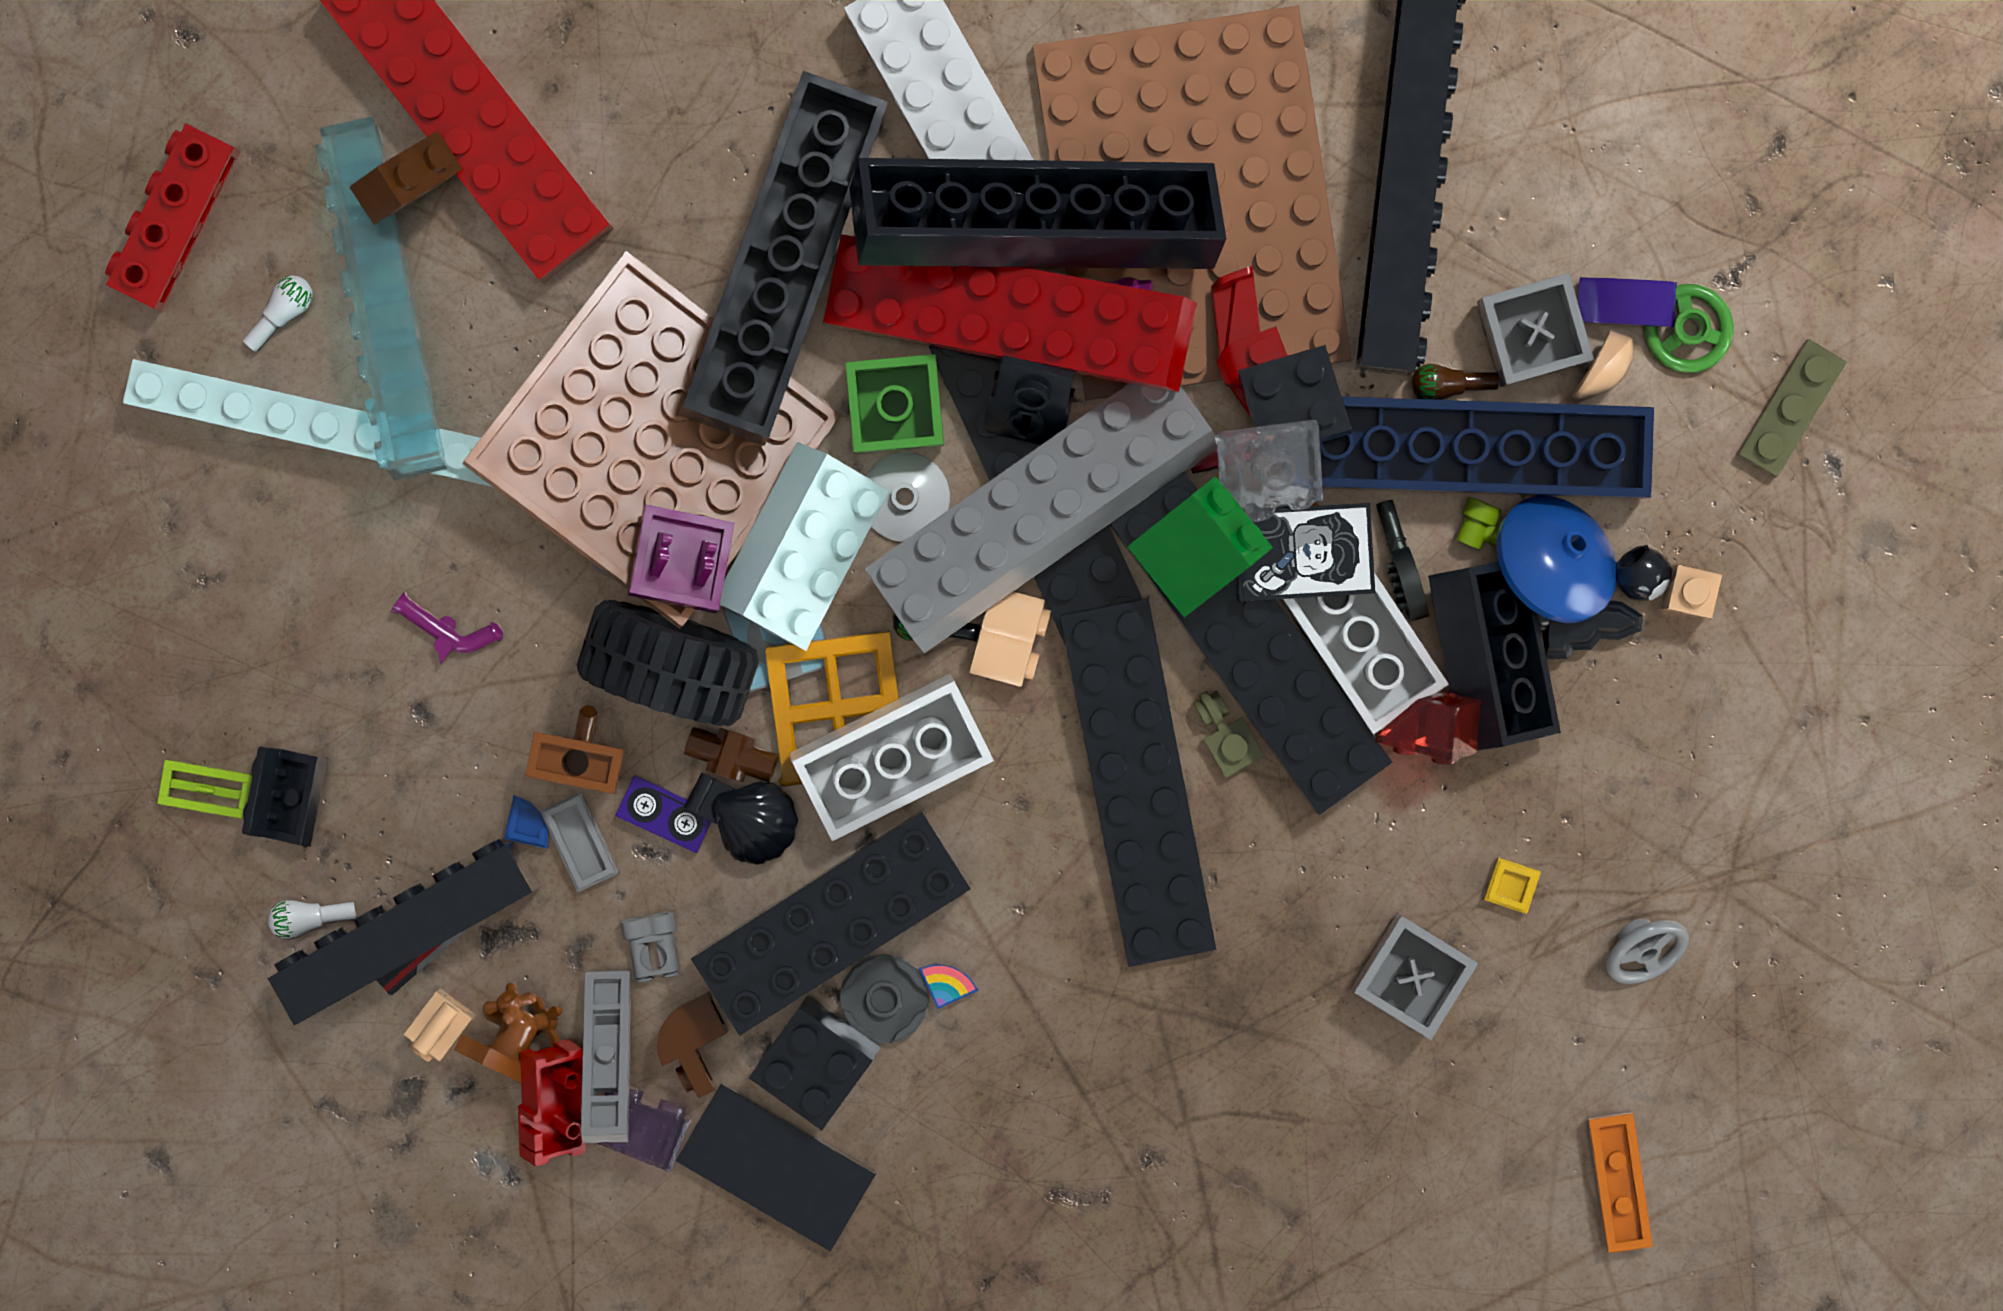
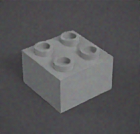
M1569 273L1482 297L1477 301L1501 387L1594 360Z
M1397 913L1352 985L1351 990L1432 1040L1479 963Z

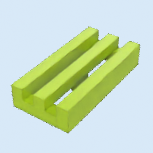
M166 759L164 761L157 804L243 819V810L248 802L252 774ZM173 770L243 782L242 790L172 778ZM170 788L239 799V807L235 808L169 796Z

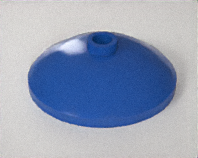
M1535 496L1520 502L1505 515L1497 533V558L1509 587L1527 607L1545 618L1563 623H1576L1588 620L1606 607L1615 592L1617 563L1606 534L1587 512L1577 505L1558 497Z

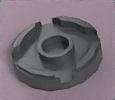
M888 954L867 957L853 966L843 980L839 998L842 1016L846 1023L874 1043L882 1044L899 1042L913 1034L924 1020L929 1002L927 985L917 967L902 957Z

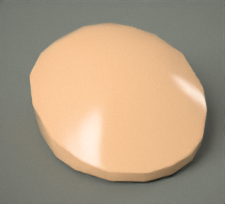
M1612 330L1609 331L1594 362L1574 390L1572 400L1575 403L1608 392L1625 378L1632 364L1633 338Z

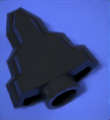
M1609 601L1606 607L1595 616L1576 623L1557 622L1538 614L1547 659H1568L1573 651L1591 650L1600 639L1620 640L1642 631L1643 615L1625 603L1618 601Z

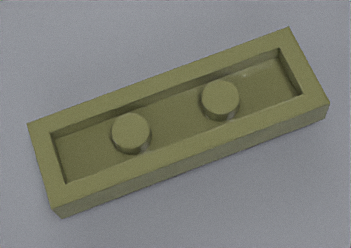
M1807 339L1737 455L1771 476L1778 477L1847 364V361L1814 341Z

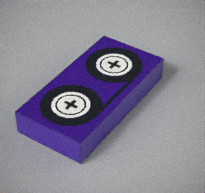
M636 775L633 776L615 815L695 853H698L711 825V821L684 808L687 798Z

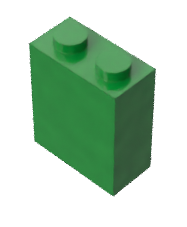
M1216 476L1127 546L1183 617L1190 614L1273 548L1263 536L1261 530L1251 521L1235 501L1230 491L1223 486Z

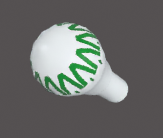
M289 275L279 280L272 290L267 306L263 310L264 316L243 339V342L250 349L257 352L277 327H283L288 321L306 311L312 303L313 297L309 283L305 279L294 275Z
M283 900L276 903L270 910L268 925L276 937L283 940H292L311 930L321 928L326 923L356 919L354 902L320 906L318 903Z

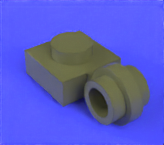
M1217 690L1211 694L1205 691L1199 695L1201 699L1195 702L1194 706L1206 726L1215 723L1218 728L1216 732L1203 738L1225 778L1265 756L1243 717L1226 725L1223 717L1230 714Z

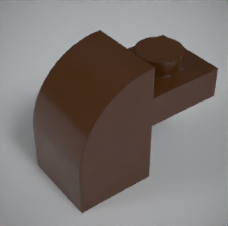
M709 991L678 1006L664 1021L657 1041V1051L661 1065L664 1066L679 1059L681 1066L675 1068L677 1075L686 1092L694 1090L698 1098L714 1091L717 1087L698 1048L727 1034L729 1031Z

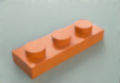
M1626 1112L1587 1118L1606 1251L1614 1253L1653 1247L1634 1114Z

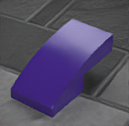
M1580 277L1578 305L1583 323L1674 327L1677 282Z

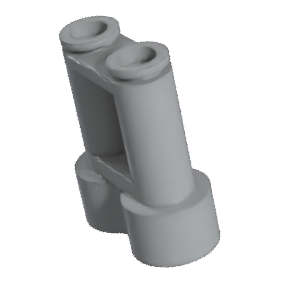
M672 911L637 916L620 921L623 939L629 942L635 978H637L635 979L636 982L654 979L653 975L662 974L663 978L680 974L672 933L676 930ZM656 941L660 967L658 968L651 967L648 942Z

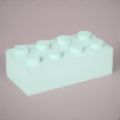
M797 442L724 580L720 606L766 632L803 650H807L889 490L832 456Z

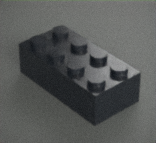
M1499 562L1428 575L1462 753L1505 747L1561 733L1538 614L1527 607L1511 590L1502 574Z

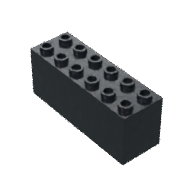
M922 809L704 947L691 960L740 1036L971 890V883L929 816Z

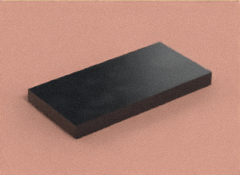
M721 1083L676 1160L681 1165L830 1252L876 1175V1172L724 1083Z

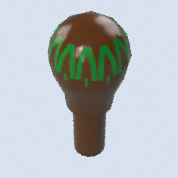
M1430 362L1416 369L1412 375L1411 387L1419 399L1444 400L1470 390H1497L1499 377L1497 372L1464 373L1462 369H1453Z

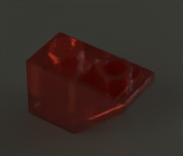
M1444 691L1417 699L1376 734V742L1393 746V752L1397 754L1417 755L1421 753L1431 756V761L1437 764H1457L1458 759L1477 752L1481 700Z

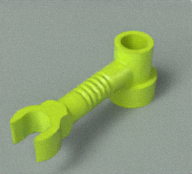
M1469 496L1462 511L1466 516L1456 540L1477 549H1481L1483 542L1496 546L1499 528L1495 527L1502 510Z

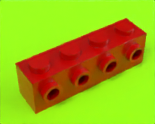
M186 123L181 131L176 129L166 145L164 153L169 155L162 171L155 170L147 183L145 194L149 198L142 212L136 210L126 226L125 234L129 238L122 252L115 251L108 262L105 275L109 276L106 285L162 312L241 151Z

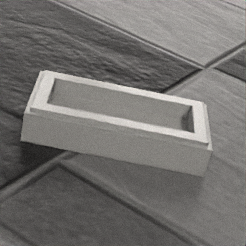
M582 792L540 811L578 892L620 873Z

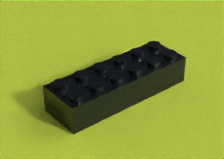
M501 839L487 844L472 853L476 861L467 867H464L461 861L454 863L432 875L436 882L433 886L425 889L421 882L393 897L397 906L386 911L382 904L354 919L353 921L357 928L347 933L345 928L341 927L316 940L314 944L318 950L310 955L307 954L305 949H302L275 963L274 966L278 973L267 979L293 1025L299 1024L538 890L540 886L515 841L503 845Z

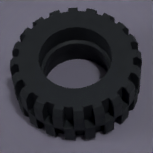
M604 600L594 609L576 666L579 676L584 681H588L589 684L601 688L612 695L622 697L627 701L700 723L731 726L742 716L759 659L756 649L751 647V645L714 628L688 619L679 629L652 608L623 601Z

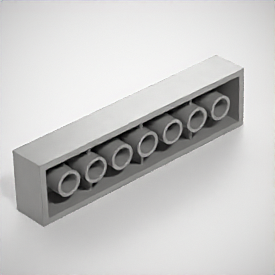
M1129 383L870 564L865 570L923 653H926L1218 449L1220 444L1209 424L1181 386L1178 393Z

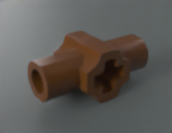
M693 727L684 751L686 756L708 762L706 771L740 782H744L746 775L770 782L779 757L778 754L755 747L757 739L720 727L717 734Z

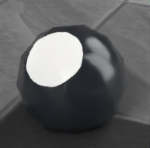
M1650 545L1637 546L1625 553L1616 564L1618 587L1630 599L1636 601L1653 600L1663 595L1671 583L1672 568L1669 559L1656 547Z

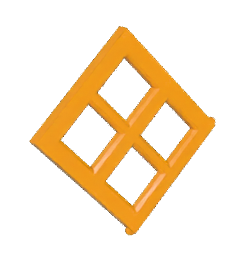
M890 630L811 640L807 650H803L790 643L765 646L782 770L779 784L784 787L803 784L789 754L797 750L793 724L832 719L833 730L835 731L845 726V717L867 715L899 699ZM875 652L880 694L841 699L836 657ZM824 658L829 701L790 705L785 663Z

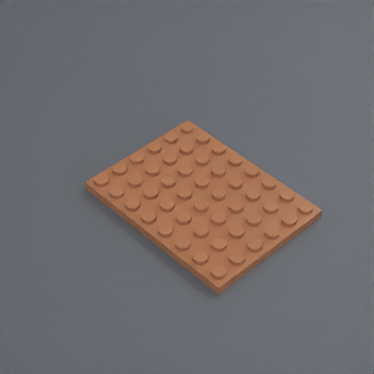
M1299 5L1035 44L1032 46L1049 161L1214 163L1227 238L1214 269L1066 268V275L1102 282H1114L1124 277H1133L1137 280H1151L1153 291L1184 296L1196 302L1197 307L1180 386L1223 380L1217 366L1219 355L1211 286L1218 278L1249 266L1253 267L1260 332L1276 326L1287 355L1326 345L1331 364L1352 360ZM1082 375L1085 401L1111 397L1129 384Z

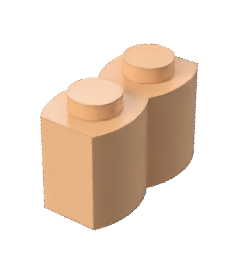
M1013 591L987 609L969 673L1022 687L1024 678L1033 680L1039 654L1031 652L1035 635L1045 636L1051 614L1050 610L1043 609L1045 600Z

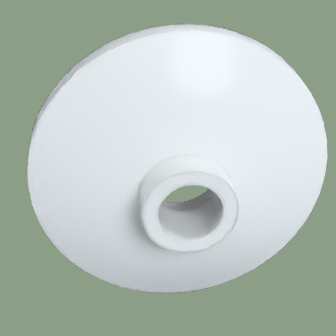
M914 453L892 454L878 461L866 475L870 480L889 490L872 524V528L888 539L903 542L949 509L950 491L947 480L939 467L924 456ZM902 488H908L914 494L912 503L906 506L899 504L896 499L897 492Z

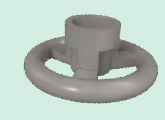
M1637 919L1630 922L1620 931V941L1608 955L1606 963L1607 972L1614 981L1622 984H1637L1658 977L1674 966L1684 955L1689 943L1687 929L1682 924L1672 920L1650 922L1648 919ZM1675 937V943L1671 950L1658 960L1657 957L1661 953V948ZM1634 961L1645 966V968L1634 971H1625L1620 968V964Z

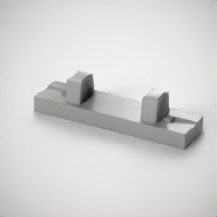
M630 971L585 972L581 1138L583 1143L628 1142L631 1023ZM595 1092H618V1094L597 1096Z

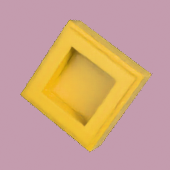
M1497 857L1483 900L1527 914L1541 871Z

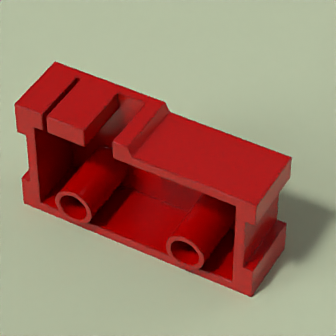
M565 1039L553 1042V1047L538 1051H533L530 1048L521 1050L522 1103L518 1106L519 1156L536 1167L549 1163V1159L565 1154L573 1157L586 1153V1143H583L581 1138L583 1048Z

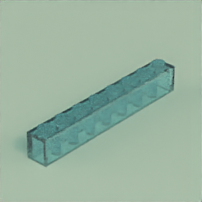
M373 116L320 128L322 143L315 145L321 171L328 170L331 185L324 187V194L330 213L336 212L339 224L338 228L332 229V235L337 254L345 255L347 270L340 271L345 296L346 298L353 296L356 311L349 314V322L354 340L361 339L364 355L357 356V363L362 382L370 383L372 398L366 399L365 403L371 426L378 425L381 441L374 442L378 466L380 469L386 468L394 481L445 470L447 465L397 214L395 212L374 225L349 188L374 168L386 162L380 129Z

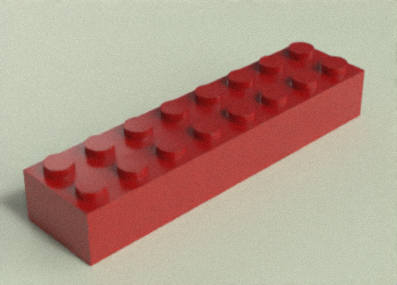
M320 0L425 136L428 137L436 131L440 133L462 167V170L456 173L458 178L539 281L544 284L614 229L435 0Z
M841 234L823 323L842 330L991 358L1003 359V355L1074 371L1076 374L1179 393L1197 303L1184 296L1025 267L858 265L855 236Z

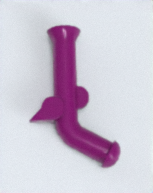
M406 591L402 593L390 613L401 614L437 639L434 647L438 652L440 665L451 650L459 653H471L493 642H500L503 639V629L497 622H489L490 625L473 633L461 635L455 631L456 622L452 617L444 616L439 620L410 600Z

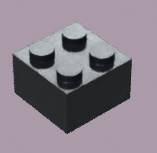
M807 995L757 1064L749 1079L822 1131L872 1063L880 1046Z

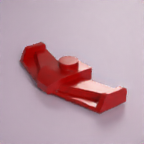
M1249 266L1218 278L1211 286L1219 355L1217 366L1225 386L1232 390L1251 417L1238 377V370L1288 355L1276 326L1260 332L1253 267Z

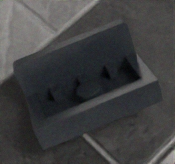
M260 746L252 764V782L248 802L243 810L244 823L242 833L248 836L265 837L311 847L328 758L287 749Z

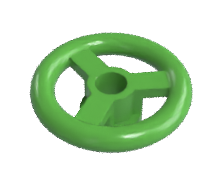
M1698 284L1677 285L1676 302L1679 315L1674 321V333L1661 343L1658 327H1644L1646 342L1651 353L1664 366L1683 373L1704 371L1718 363L1731 345L1734 333L1732 314L1726 302L1710 288ZM1691 297L1704 300L1712 306L1720 321V331L1711 328V321L1705 312L1692 307ZM1686 320H1693L1697 324L1698 329L1694 336H1689L1684 332L1683 324ZM1706 341L1715 345L1708 354L1697 359H1681L1671 354L1683 343L1686 345H1696Z

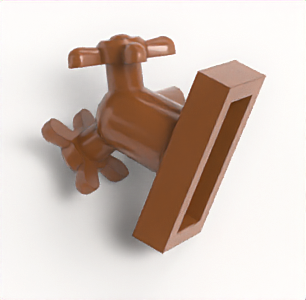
M586 705L579 710L574 739L534 732L525 776L616 794L624 749L591 743L597 711L593 706Z
M508 983L506 985V992L502 993L497 998V1001H487L482 1008L485 1018L500 1026L492 1044L486 1046L462 1034L454 1050L521 1083L520 1051L529 1049L534 1037L540 1033L546 1034L548 1043L552 1047L553 1042L560 1041V1037L555 1030L558 1024L557 1017L562 1014V1008L560 1006L545 1008L543 999L540 996H536L532 992L520 995L517 992L516 985ZM532 1004L536 1014L523 1010L521 1006Z

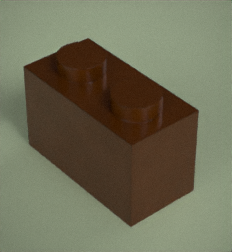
M436 131L377 166L349 188L372 223L376 225L441 185L462 170V167L440 133Z

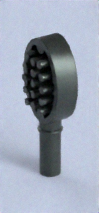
M1387 500L1378 503L1376 506L1391 558V563L1387 564L1386 569L1387 573H1390L1389 580L1390 583H1393L1392 590L1393 593H1396L1395 600L1398 603V609L1400 612L1406 611L1410 622L1429 617L1418 570L1411 550L1407 546V538L1404 537L1394 501Z

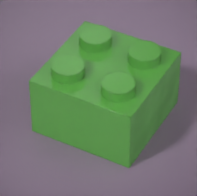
M936 354L845 362L854 454L944 446Z

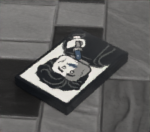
M1370 503L1243 510L1261 530L1263 536L1273 548L1237 576L1239 602L1375 593Z

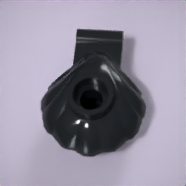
M701 772L684 805L685 809L718 825L725 850L730 852L734 860L760 865L766 861L779 858L795 839L798 818L794 809V802L775 783L759 781L739 789H734Z

